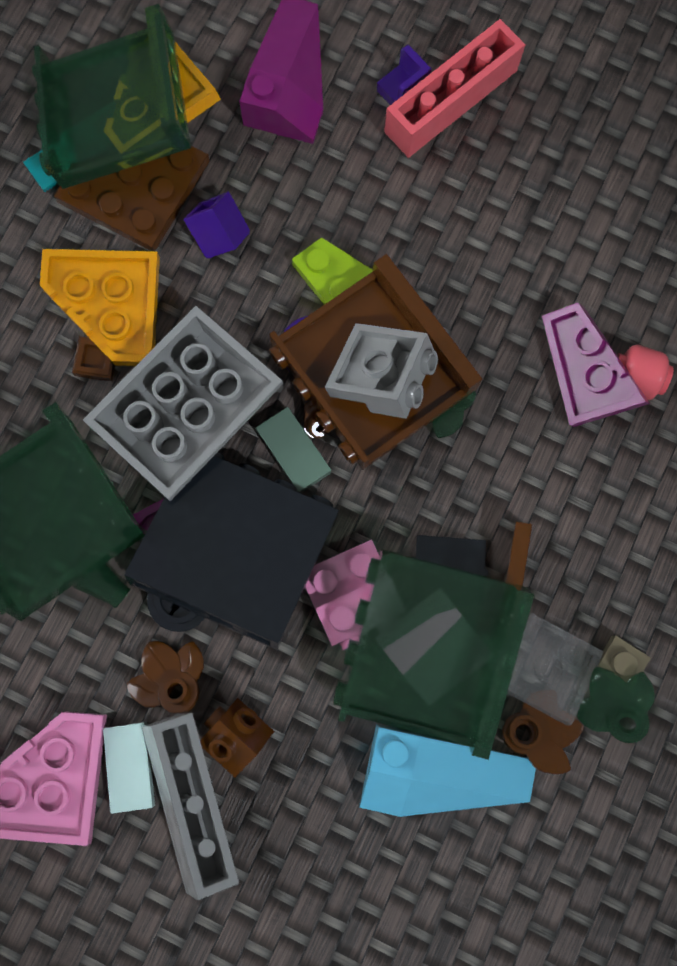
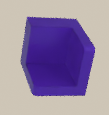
M407 44L401 49L399 66L377 82L376 91L391 105L431 74L432 69Z
M229 191L200 202L183 219L206 258L235 250L250 233V229Z

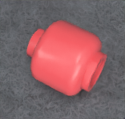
M636 344L631 346L625 354H617L647 400H652L657 395H663L666 392L673 376L674 367L669 365V359L665 353Z

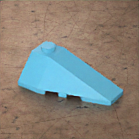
M376 724L359 807L403 817L527 803L531 799L536 769L527 757Z

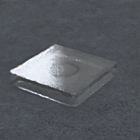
M530 613L526 617L495 687L569 726L574 722L604 651Z

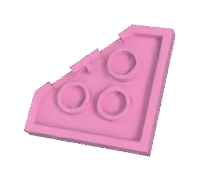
M69 711L61 712L49 722V725L1 762L0 839L81 846L91 844L104 743L103 729L106 727L107 715Z

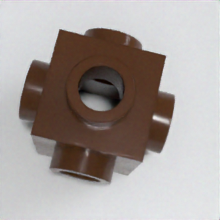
M237 698L227 710L220 705L204 722L203 725L208 731L200 742L202 748L235 778L258 755L275 731L258 717L252 709Z

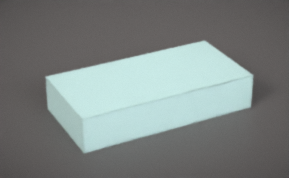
M147 722L111 726L103 729L110 814L148 809L155 806L151 760L142 726L147 725Z

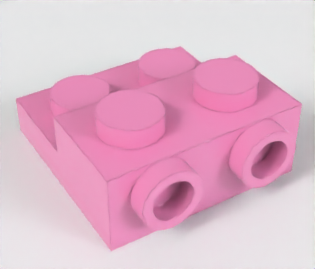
M372 539L316 564L305 586L331 646L340 643L342 650L364 641L362 633L377 626L379 633H381L397 621L400 615L407 612Z

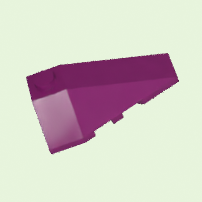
M281 0L250 67L239 101L243 126L314 144L323 115L319 10L317 3L305 0Z

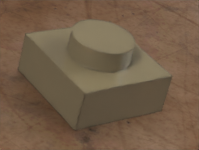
M611 636L593 666L592 671L623 691L631 693L651 657L618 636Z

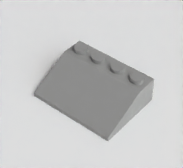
M195 306L111 390L83 421L171 501L279 389L283 381Z

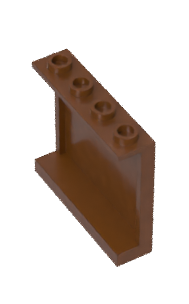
M387 254L374 262L373 272L279 336L275 331L269 333L272 348L268 351L281 370L286 367L295 377L291 382L297 393L304 401L309 398L319 410L315 413V416L327 433L334 430L342 441L338 447L346 460L351 465L357 462L362 470L473 393L482 381V377ZM355 323L428 333L434 351L438 355L437 368L433 375H425L421 384L423 386L422 403L417 409L411 408L407 419L372 413L369 411L366 403L330 397L326 391L325 386Z

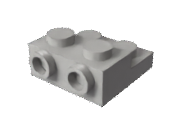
M355 323L325 389L330 397L366 403L369 411L372 413L407 419L411 408L417 409L422 403L423 386L421 384L425 375L434 374L437 368L438 355L434 351L428 333Z

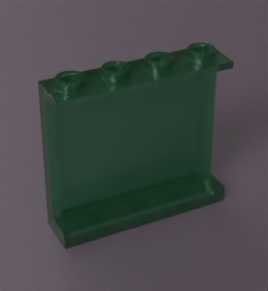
M159 3L145 8L147 29L54 61L48 59L39 45L34 46L35 64L32 65V71L37 82L38 92L34 94V99L40 116V122L37 123V131L42 141V152L39 154V160L44 172L48 176L52 175L62 189L191 148L174 32Z
M56 402L42 410L49 421L48 425L0 456V614L7 613L19 621L24 620L145 536L141 526L75 424Z
M381 549L379 560L371 558L365 583L372 584L368 600L360 598L354 623L361 625L357 641L349 639L343 662V664L350 666L347 680L339 679L335 690L333 705L339 706L338 721L345 722L347 714L469 747L472 756L489 760L534 594L525 586Z

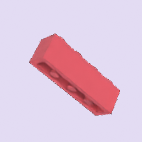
M499 19L387 107L384 133L408 158L411 157L516 73L525 44Z

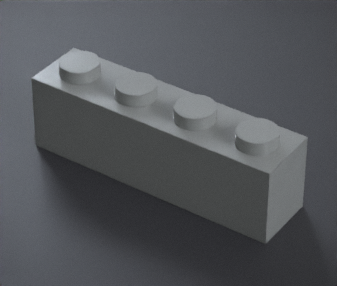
M193 713L179 714L142 726L186 893L200 900L239 884Z

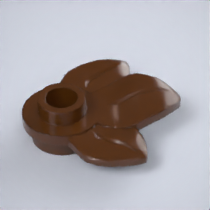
M193 641L185 644L178 652L163 642H148L141 658V666L144 673L127 682V689L131 697L146 708L162 706L173 714H183L190 711L196 705L200 693L197 680L204 669V658L201 650ZM178 685H182L183 693L181 697L173 699V689Z
M541 690L530 694L525 699L521 711L512 714L506 719L502 729L503 739L508 748L513 752L526 754L535 769L548 774L567 773L571 768L563 748L569 746L580 736L584 726L574 717L556 711L557 700L555 691ZM518 726L527 728L529 737L526 741H521L517 738L516 729Z

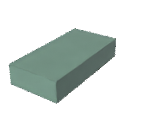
M288 407L255 428L292 485L297 488V492H304L331 474L332 470Z

